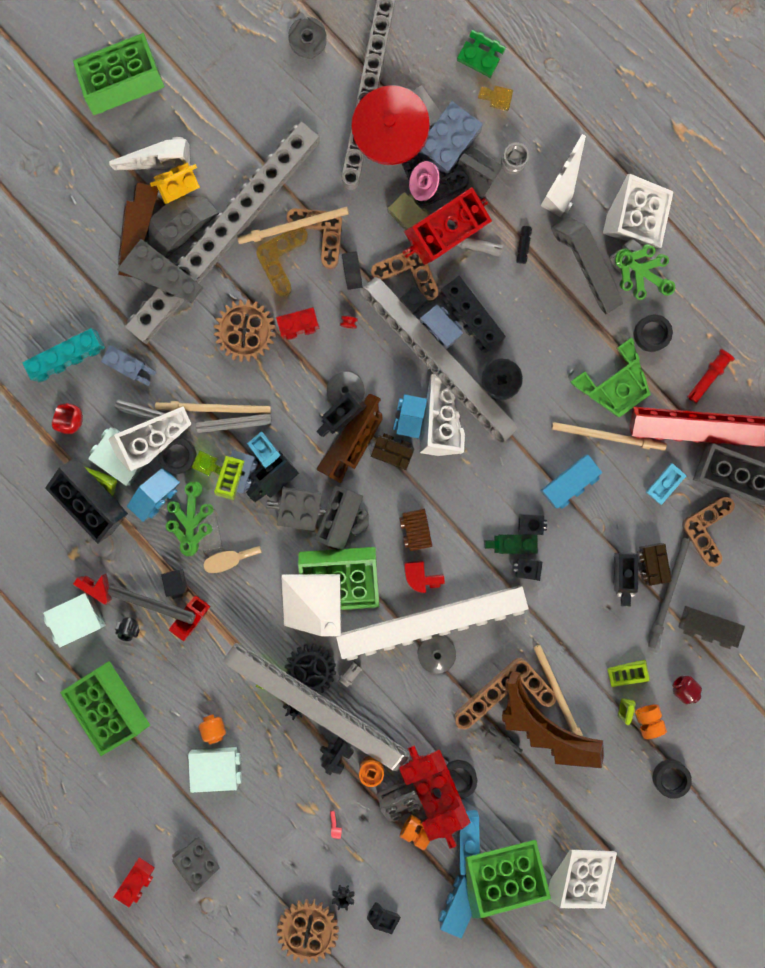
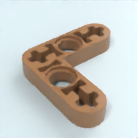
M294 208L287 213L288 223L293 222L291 217H294L296 213L300 218H304V214H307L306 218L312 215L328 211ZM341 217L336 218V221H339V223H335V226H331L330 222H325L326 226H322L323 222H319L316 225L301 227L304 229L324 230L321 262L327 269L335 268L339 262L342 232ZM329 236L337 238V243L334 246L326 243ZM325 249H337L336 252L332 251V258L335 261H332L331 265H328L325 258L329 257V251H325Z
M400 253L373 265L371 269L372 277H377L382 281L411 270L416 285L424 296L427 289L425 285L423 287L421 285L431 281L428 284L429 289L435 292L433 297L430 298L429 295L425 297L427 302L436 300L438 288L428 264L419 266L414 270L413 267H416V263L414 260H410L412 255L405 258L406 254ZM420 257L418 258L419 265L423 263ZM394 260H400L403 263V267L400 270L393 269L392 262ZM389 263V269L392 273L388 274V270L384 271L382 277L374 274L377 272L376 268L386 269L385 264ZM425 270L428 274L427 279H418V271Z
M729 497L716 499L687 517L683 522V529L703 562L711 567L721 564L722 555L706 528L734 510V501ZM722 501L729 503L727 505V510L720 509L717 512V510L715 509L723 505ZM707 510L713 512V518L710 521L704 519V513ZM689 522H696L694 526L696 531H702V533L696 534L693 529H689ZM702 536L707 539L705 547H700L697 543L698 539ZM709 549V551H710V553H711L712 555H716L717 557L714 558V559H715V562L709 561V560H708V559H710L709 553H708V552H704V553H703V551Z

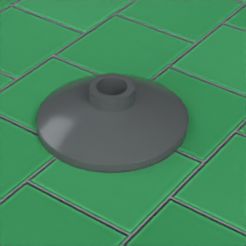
M340 372L330 379L327 385V396L332 405L345 395L342 393L343 387H348L349 392H355L363 400L365 394L364 384L356 374Z
M432 636L431 639L424 640L420 645L418 659L426 671L440 674L448 671L453 666L456 660V650L452 642L446 637ZM437 652L441 654L439 659L434 658V654Z

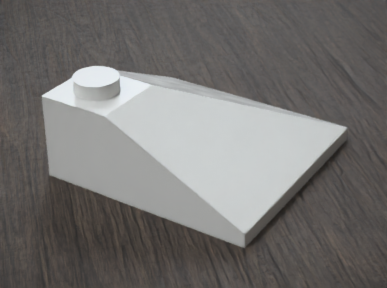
M627 174L607 213L603 234L625 241L633 239L639 244H649L653 247L661 248L673 191L632 174Z
M340 574L282 575L284 626L319 636H341Z
M569 850L550 879L549 892L551 899L549 901L559 908H605L617 852Z

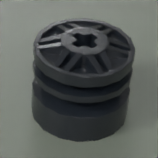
M499 358L491 361L482 373L483 389L495 400L504 401L512 398L519 392L522 386L523 375L521 369L515 362L509 359ZM505 376L507 383L499 385L497 377Z

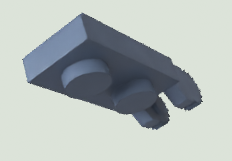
M109 345L101 360L102 363L147 386L151 382L139 376L141 370H145L150 375L155 376L156 371L148 368L144 363Z

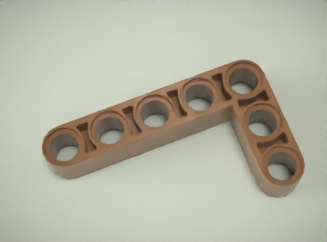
M516 658L456 711L454 716L455 722L460 729H468L509 693V691H506V685L502 684L501 681L506 676L510 677L511 672H517L516 666L521 663L525 664V670L520 672L522 683L543 706H552L556 701V695L526 660ZM537 678V685L529 686L530 679ZM495 689L497 691L496 696L488 697V691ZM543 693H551L548 700H542ZM481 702L483 706L480 710H474V703ZM461 715L469 717L465 723L459 722L458 719Z

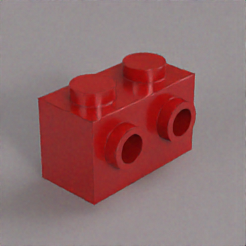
M314 307L276 317L283 339H295L299 334L305 333V335L316 333V330L320 329Z
M139 857L113 898L127 907H130L133 902L137 903L143 894L141 892L142 887H148L152 881L153 876L151 874L155 867Z

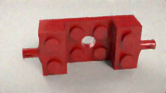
M472 187L405 230L404 233L409 239L411 246L402 251L403 255L406 254L404 257L408 258L416 253L423 264L426 265L492 222L484 206L488 205L487 201L484 202L486 199L482 198L480 200ZM448 220H452L455 223L454 230L449 229L447 225Z
M415 745L407 749L412 760L400 766L399 769L405 784H414L428 818L422 822L429 841L445 838L449 849L454 848L457 844L452 834L463 829L471 822L442 753L439 749L427 755L419 756ZM435 788L441 791V798L435 796Z

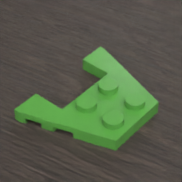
M632 337L616 348L626 361L627 366L598 387L595 386L585 371L570 381L574 387L618 418L651 395Z

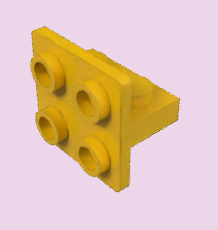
M188 163L175 166L166 173L163 172L154 176L155 181L151 182L150 185L151 187L157 186L164 203L167 204L200 188L192 171L197 166L196 164L189 166Z

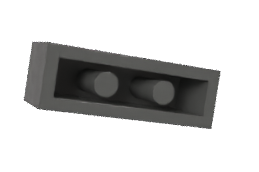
M335 486L315 540L344 550L363 495Z

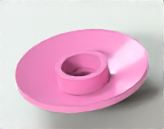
M424 161L419 163L412 171L409 188L416 200L426 201L435 194L439 185V171L435 164Z

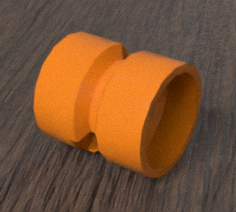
M647 705L635 710L637 721L642 724L640 730L644 739L657 738L667 733L664 721L660 720L662 713L659 705Z
M367 756L360 763V781L368 787L379 785L384 777V765L371 756Z
M411 814L400 832V838L407 842L413 841L414 846L425 850L430 841L421 820Z

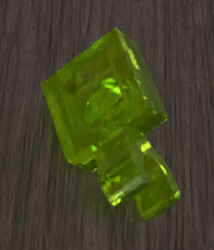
M199 450L191 468L210 476L212 471L220 475L222 466L216 464L218 458Z

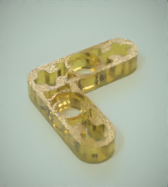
M303 227L287 231L265 242L256 251L257 257L275 292L281 297L288 296L291 293L292 286L278 258L307 242L308 234ZM299 231L300 234L304 233V235L302 236L303 239H294V245L291 246V242L287 236L290 235L291 239H293L294 237H296V232ZM286 240L288 243L287 248L284 250L278 249V241ZM263 249L266 251L270 250L268 255L271 262L268 263L265 256H260L263 254ZM273 265L278 266L280 269L279 273L275 276L269 274V268ZM280 278L284 285H288L286 287L287 291H278L280 285L278 281H275L274 283L273 280H277Z

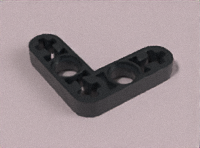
M417 155L412 158H415L413 160L414 167L420 163ZM404 162L402 166L408 181H410L413 170L408 163ZM456 171L439 179V184L445 183L447 185V191L440 194L436 190L427 201L417 200L418 203L422 206H427L465 189L469 184L467 174L463 171ZM457 176L465 177L462 185L455 183L453 184L454 189L451 190L448 180L451 179L453 183L457 181Z

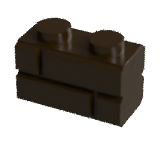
M385 433L383 436L379 435L370 457L407 470L415 450L411 448L412 444L401 440V443L393 441L394 437Z
M657 543L640 546V551L637 554L638 561L643 566V570L640 571L642 582H645L648 586L672 582L666 544Z

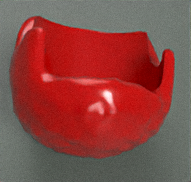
M69 403L58 405L53 416L52 428L65 434L75 433L83 422L81 409Z

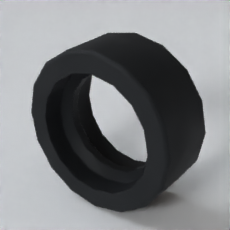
M357 251L343 253L342 260L347 289L362 288Z
M648 315L635 326L634 340L638 347L644 351H659L668 346L672 340V325L668 319L661 315ZM650 322H656L664 329V338L658 344H648L642 337L644 326Z
M183 438L174 439L158 454L160 465L164 470L174 474L188 472L193 468L197 457L195 447L191 442ZM173 445H182L188 451V461L181 467H174L167 461V451Z
M667 759L655 767L653 783L663 796L670 799H678L690 790L692 777L689 770L681 762ZM670 768L680 770L683 775L682 784L674 790L666 789L661 783L662 774Z
M463 760L449 762L447 764L449 772L460 768L466 770L470 775L468 787L464 790H457L461 799L469 797L477 788L478 780L475 769L471 764Z

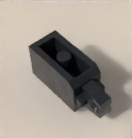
M347 392L323 414V425L316 432L321 437L326 436L329 432L332 434L339 432L367 406L355 392Z
M279 451L281 456L265 468L262 465L253 473L255 483L246 493L254 502L265 495L271 498L299 474L297 469L281 451Z
M614 553V591H616L617 597H620L622 607H631V597H635V593L638 592V554Z

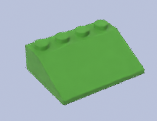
M144 33L73 60L84 99L93 115L103 113L106 110L165 87Z
M376 547L299 552V574H340L341 610L380 607Z
M110 661L60 692L100 756L134 738L150 726Z
M536 840L465 857L467 893L472 918H484L551 899Z

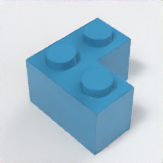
M405 394L403 399L399 398L397 411L401 412L399 419L395 418L393 430H397V435L419 439L427 399Z
M162 467L139 486L126 507L142 522L149 517L152 519L158 514V509L165 504V499L167 497L171 499L178 492L176 488L180 482Z

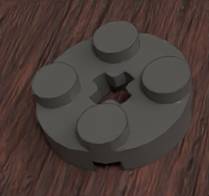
M307 17L308 19L302 20L300 18L289 29V44L298 56L313 59L324 50L327 43V34L324 25L319 20L313 17ZM310 33L312 40L304 41L303 35H309Z

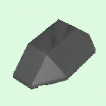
M184 195L167 203L151 217L148 230V245L167 259L219 213L206 198Z

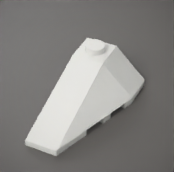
M583 134L541 204L542 207L561 217L563 212L567 214L573 204L570 200L574 194L586 137Z
M173 137L172 140H165L111 160L109 164L114 170L167 169L188 163L190 166V148L186 139Z
M431 374L429 380L427 403L421 430L420 453L435 456L464 453L465 433L460 425V414L456 410L454 402L455 396L435 374Z
M181 407L117 433L108 440L116 457L129 471H132L150 463L153 458L187 429L191 422L184 407Z

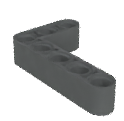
M570 217L551 227L555 238L572 249L603 313L608 314L623 304L622 298L588 227Z

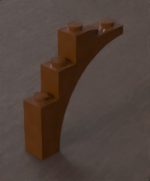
M511 672L510 678L506 680V691H509L506 710L502 712V721L505 722L506 730L526 731L527 739H530V746L551 749V755L555 758V764L602 768L604 760L603 740L586 738L571 733L550 721L529 699L522 685L520 672Z

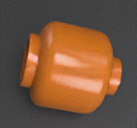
M214 714L204 717V722L198 726L202 740L209 744L223 740L226 729L222 718L214 717Z

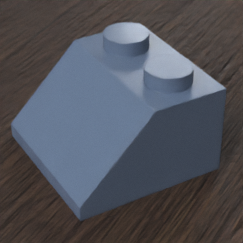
M436 305L420 318V322L447 350L463 335L461 331L463 328L457 321L452 322L448 317L450 314L443 306L439 308Z

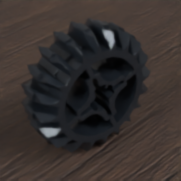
M305 644L304 651L300 646L297 647L299 654L292 651L291 655L293 658H287V662L290 664H286L285 669L290 671L286 673L315 692L318 689L320 693H323V686L327 689L330 688V684L327 681L334 682V678L330 675H336V671L331 670V668L336 667V663H329L334 657L330 656L327 658L326 656L329 651L326 650L322 653L323 646H319L318 650H315V644H312L311 649H309L308 644ZM314 655L310 662L298 661L303 656ZM319 658L325 664L326 673H323L317 666ZM315 662L313 666V671H315V673L312 672L311 674H309L308 677H306L308 674V669L306 667L309 668V666H312V663ZM295 666L299 667V670L304 674L302 681L296 675ZM313 677L323 679L316 684H307Z

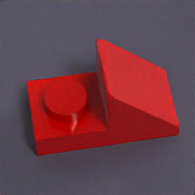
M107 574L101 575L96 584L88 576L76 578L73 585L104 605L111 602L112 597L108 594L109 583Z

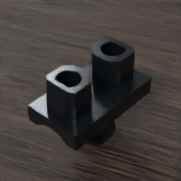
M338 737L334 744L330 742L328 747L321 746L320 751L323 753L320 758L323 761L321 766L328 775H331L332 772L340 775L344 769V764L340 762L341 757L351 758L354 750L344 739Z

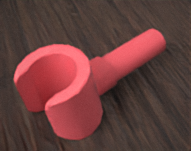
M330 811L332 823L331 836L332 838L341 839L342 828L336 827L335 811Z

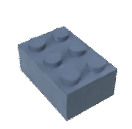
M451 101L429 131L428 139L417 155L424 161L435 164L438 171L447 176L459 162L463 153L465 154L479 135L483 124Z

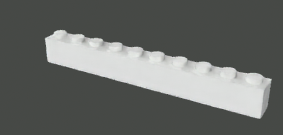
M518 585L343 632L341 636H336L342 659L347 658V661L357 659L358 655L363 653L368 656L377 653L376 650L384 648V651L394 649L397 644L402 643L403 646L414 643L413 640L421 638V641L431 639L434 634L439 633L440 636L450 634V630L458 629V631L468 629L469 625L475 623L477 626L487 624V620L490 619L499 621L505 619L506 615L513 614V616L525 613L524 610L528 609L523 587Z

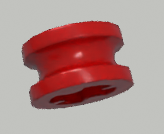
M341 316V327L357 329L355 323L358 321V318Z

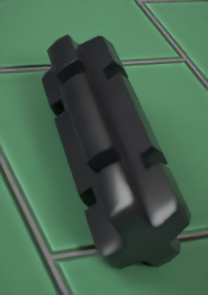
M522 226L521 228L522 236H520L519 254L516 262L519 264L527 263L531 239L529 236L532 233V227Z

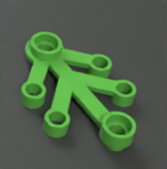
M649 244L644 245L641 250L631 252L629 249H621L615 256V264L621 268L622 280L619 283L620 288L625 291L632 289L633 282L630 280V268L633 269L636 283L633 296L638 300H643L647 295L644 289L643 277L657 285L658 291L665 296H669L675 291V283L669 279L662 280L648 270L658 266L665 267L669 263L668 256L659 254L656 259L643 263L634 261L645 256L652 257L655 254V248Z
M189 482L185 486V493L188 495L187 516L180 508L178 502L171 501L167 505V510L170 513H174L186 528V534H184L179 528L177 521L170 520L166 523L167 531L173 532L181 542L180 551L185 556H193L198 551V543L212 532V526L209 523H203L199 526V532L194 536V529L214 511L211 504H203L200 507V512L195 516L196 497L202 493V486L199 482Z

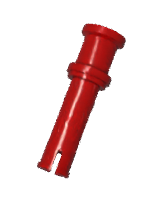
M720 349L719 355L713 362L709 363L708 371L690 394L687 395V398L697 404L718 375H723L724 369L735 358L727 351Z

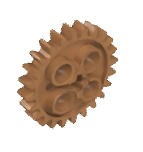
M240 300L239 305H236L233 301L231 309L226 305L227 312L220 311L223 317L216 318L219 325H214V328L219 330V332L214 333V336L220 337L216 343L223 344L220 350L227 349L225 355L228 357L232 354L233 360L239 356L240 362H243L244 357H246L248 362H251V357L258 360L259 353L265 356L263 350L270 351L267 345L274 344L271 337H276V334L271 332V330L276 329V326L270 325L275 320L274 318H268L271 313L269 311L263 313L265 307L262 305L258 309V302H255L252 306L250 300H247L246 304ZM248 314L249 318L246 327L250 331L245 334V347L242 348L244 334L241 330L245 329V316ZM235 316H241L242 318L241 323L238 325L232 323ZM255 318L261 320L258 327L251 326V322ZM232 335L239 336V341L236 344L230 343ZM252 337L258 338V344L254 347L249 346V340Z
M308 899L305 900V904L298 900L297 907L291 904V911L285 909V915L280 916L281 922H278L277 928L279 930H277V936L281 937L278 939V943H283L281 950L288 949L287 957L291 954L294 955L293 961L299 957L300 963L307 959L308 964H310L311 959L314 958L317 963L319 956L325 959V952L331 954V947H336L335 941L338 940L339 936L336 934L339 932V927L336 926L338 920L333 919L334 912L328 914L329 906L324 909L322 908L323 902L317 906L315 899L312 901V904H309ZM312 915L313 919L307 946L303 947L309 916ZM302 917L305 919V922L300 923L296 918ZM321 921L324 925L318 927L315 925V922ZM298 936L301 938V940L295 941L292 939V937ZM317 940L320 944L313 945L311 941Z

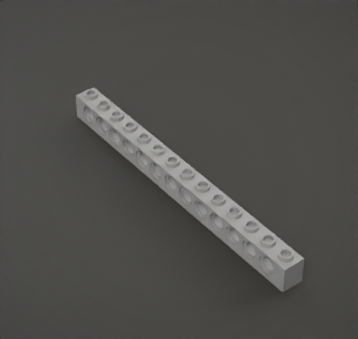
M302 121L299 125L296 124L289 132L290 135L286 140L280 141L277 151L265 159L264 166L261 169L258 168L253 173L252 180L240 188V194L228 202V208L216 216L214 219L215 223L203 231V237L191 245L189 248L190 252L186 257L182 256L178 260L177 267L183 272H188L189 276L197 283L202 281L237 240V237L244 232L320 143L319 136ZM295 142L302 143V146L298 149L292 147ZM287 156L290 159L287 163H281V157ZM270 171L277 172L274 178L267 177ZM258 185H263L264 190L262 192H255V188ZM245 200L252 201L249 207L242 206ZM233 214L239 215V219L236 222L230 221V217ZM220 229L227 230L223 237L217 235ZM208 243L214 244V248L211 251H205V246ZM197 257L201 258V264L193 266V260ZM155 287L150 299L143 301L136 315L133 314L127 320L126 328L143 343L148 344L184 302L183 299L174 295H168V292ZM158 301H163V308L160 310H156V303ZM150 315L151 322L144 325V317Z

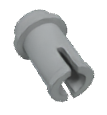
M354 662L344 675H340L339 681L346 687L352 686L353 680L362 671Z

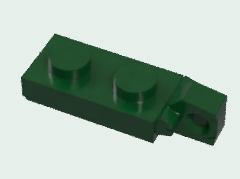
M498 534V536H494V540H484V548L494 549V553L538 554L537 535Z

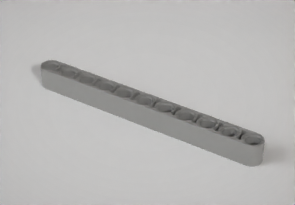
M377 0L356 107L365 95L379 88L396 0ZM386 6L389 10L382 11L381 8ZM379 25L386 27L384 30L377 29ZM375 44H380L382 48L374 49L373 46ZM371 63H377L379 65L377 68L369 67ZM369 81L375 84L373 87L365 86ZM352 127L342 172L343 185L349 190L356 189L359 186L365 155L362 154L353 142ZM354 156L360 159L356 164L349 161ZM353 175L356 177V180L354 182H347L346 177Z
M375 277L361 288L360 292L363 298L495 440L504 443L517 430L515 423L381 279Z
M235 643L225 656L224 662L228 667L391 770L398 771L399 767L408 759L409 753L402 746L243 645Z

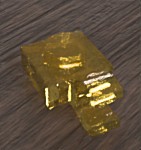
M494 86L492 91L489 88L481 87L478 99L491 101L490 107L508 111L513 90Z

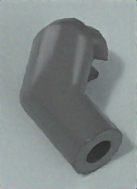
M364 509L358 510L356 514L357 524L351 528V532L355 537L369 526V514Z

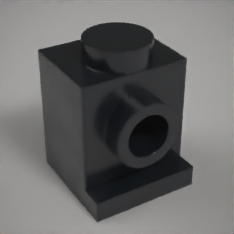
M517 557V562L514 561L513 573H515L517 578L540 581L543 562ZM526 566L531 567V571L529 573H525L524 568Z

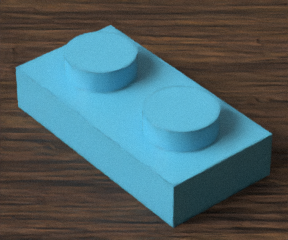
M262 431L247 443L265 468L281 456Z
M670 463L646 493L658 504L662 505L684 480L686 475L673 463Z

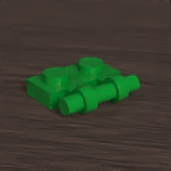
M472 29L469 37L474 39L475 42L474 44L468 41L465 42L457 57V61L491 78L500 61V58L494 55L496 51L503 55L506 47L501 45L500 41L496 39L493 41L486 37L485 33L481 31L478 33ZM482 43L489 47V52L479 48L480 44Z

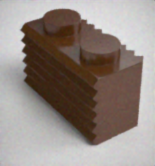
M425 508L402 513L403 517L399 519L401 529H406L407 536H403L405 548L409 547L410 551L433 547Z

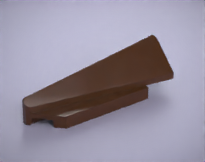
M136 183L133 202L126 201L118 258L119 266L140 239L145 241L159 191L157 186L151 187V185ZM118 271V275H120V276L132 277V276H130V275H128V274H124V273Z
M368 394L363 401L367 407L346 425L318 465L317 471L342 483L348 466L353 469L356 468L383 420L378 406L381 398Z

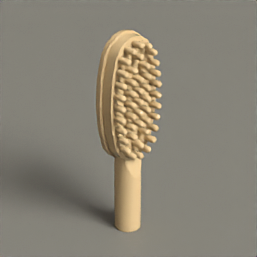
M257 546L238 553L235 551L217 553L205 560L204 569L208 573L226 571L236 566L239 560L262 553L261 547Z

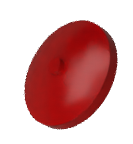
M392 85L372 90L361 99L353 113L352 134L355 143L363 155L378 164L397 165L409 161L422 150L429 136L430 121L425 104L418 95L404 87Z

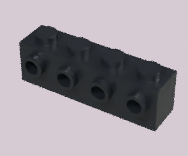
M457 276L440 290L441 300L445 305L449 304L453 309L451 313L457 320H461L464 323L463 329L469 336L473 335L476 339L474 343L480 351L484 350L487 353L506 338L460 276Z

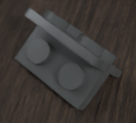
M470 146L466 154L463 153L459 159V164L454 172H465L469 178V184L465 189L468 190L473 187L477 196L482 199L502 169V165ZM457 176V181L455 182L462 185L465 177Z
M404 781L376 794L380 803L379 808L388 821H397L403 815L415 813L423 807L413 783L406 785Z
M199 837L195 838L187 847L176 851L172 855L173 864L193 892L197 891L219 869V865Z

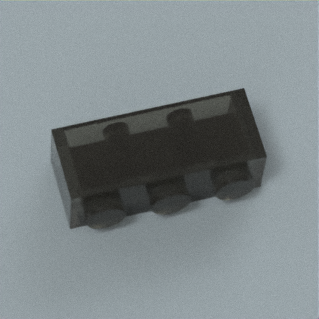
M685 606L678 626L684 630L683 634L692 637L697 634L702 636L701 640L710 643L715 640L720 642V646L731 649V646L739 647L745 626L688 606Z

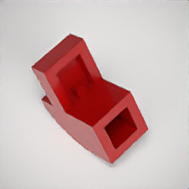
M424 561L404 562L406 580L415 591L426 593V585H429V588H440L441 584H445L443 574L425 576Z
M195 595L184 608V610L195 614L194 622L190 624L176 619L168 631L182 641H185L211 606Z

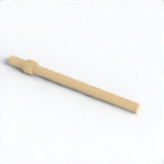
M344 207L261 231L260 229L253 230L250 234L239 236L237 239L239 244L250 241L258 242L265 237L348 215L349 210L348 207Z
M179 401L155 403V410L173 411L184 407L185 411L271 414V406L180 403Z
M552 423V430L638 445L643 449L650 450V448L665 451L667 443L653 441L652 438L645 437L640 439L567 424Z
M541 645L533 647L570 728L569 732L583 736L580 727H577Z

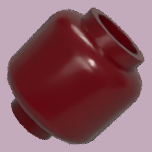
M680 676L674 681L672 685L673 694L682 703H697L701 699L702 687L691 676Z

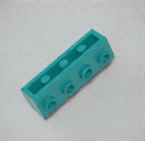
M90 328L22 362L30 380L43 382L50 375L61 373L66 370V367L72 364L77 365L83 362L84 358L99 354L100 350L104 349L105 346L98 332Z

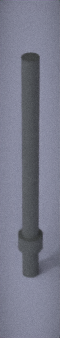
M683 537L671 573L672 582L668 583L656 622L652 625V635L648 647L655 649L659 636L663 633L664 627L662 626L691 541L690 539Z

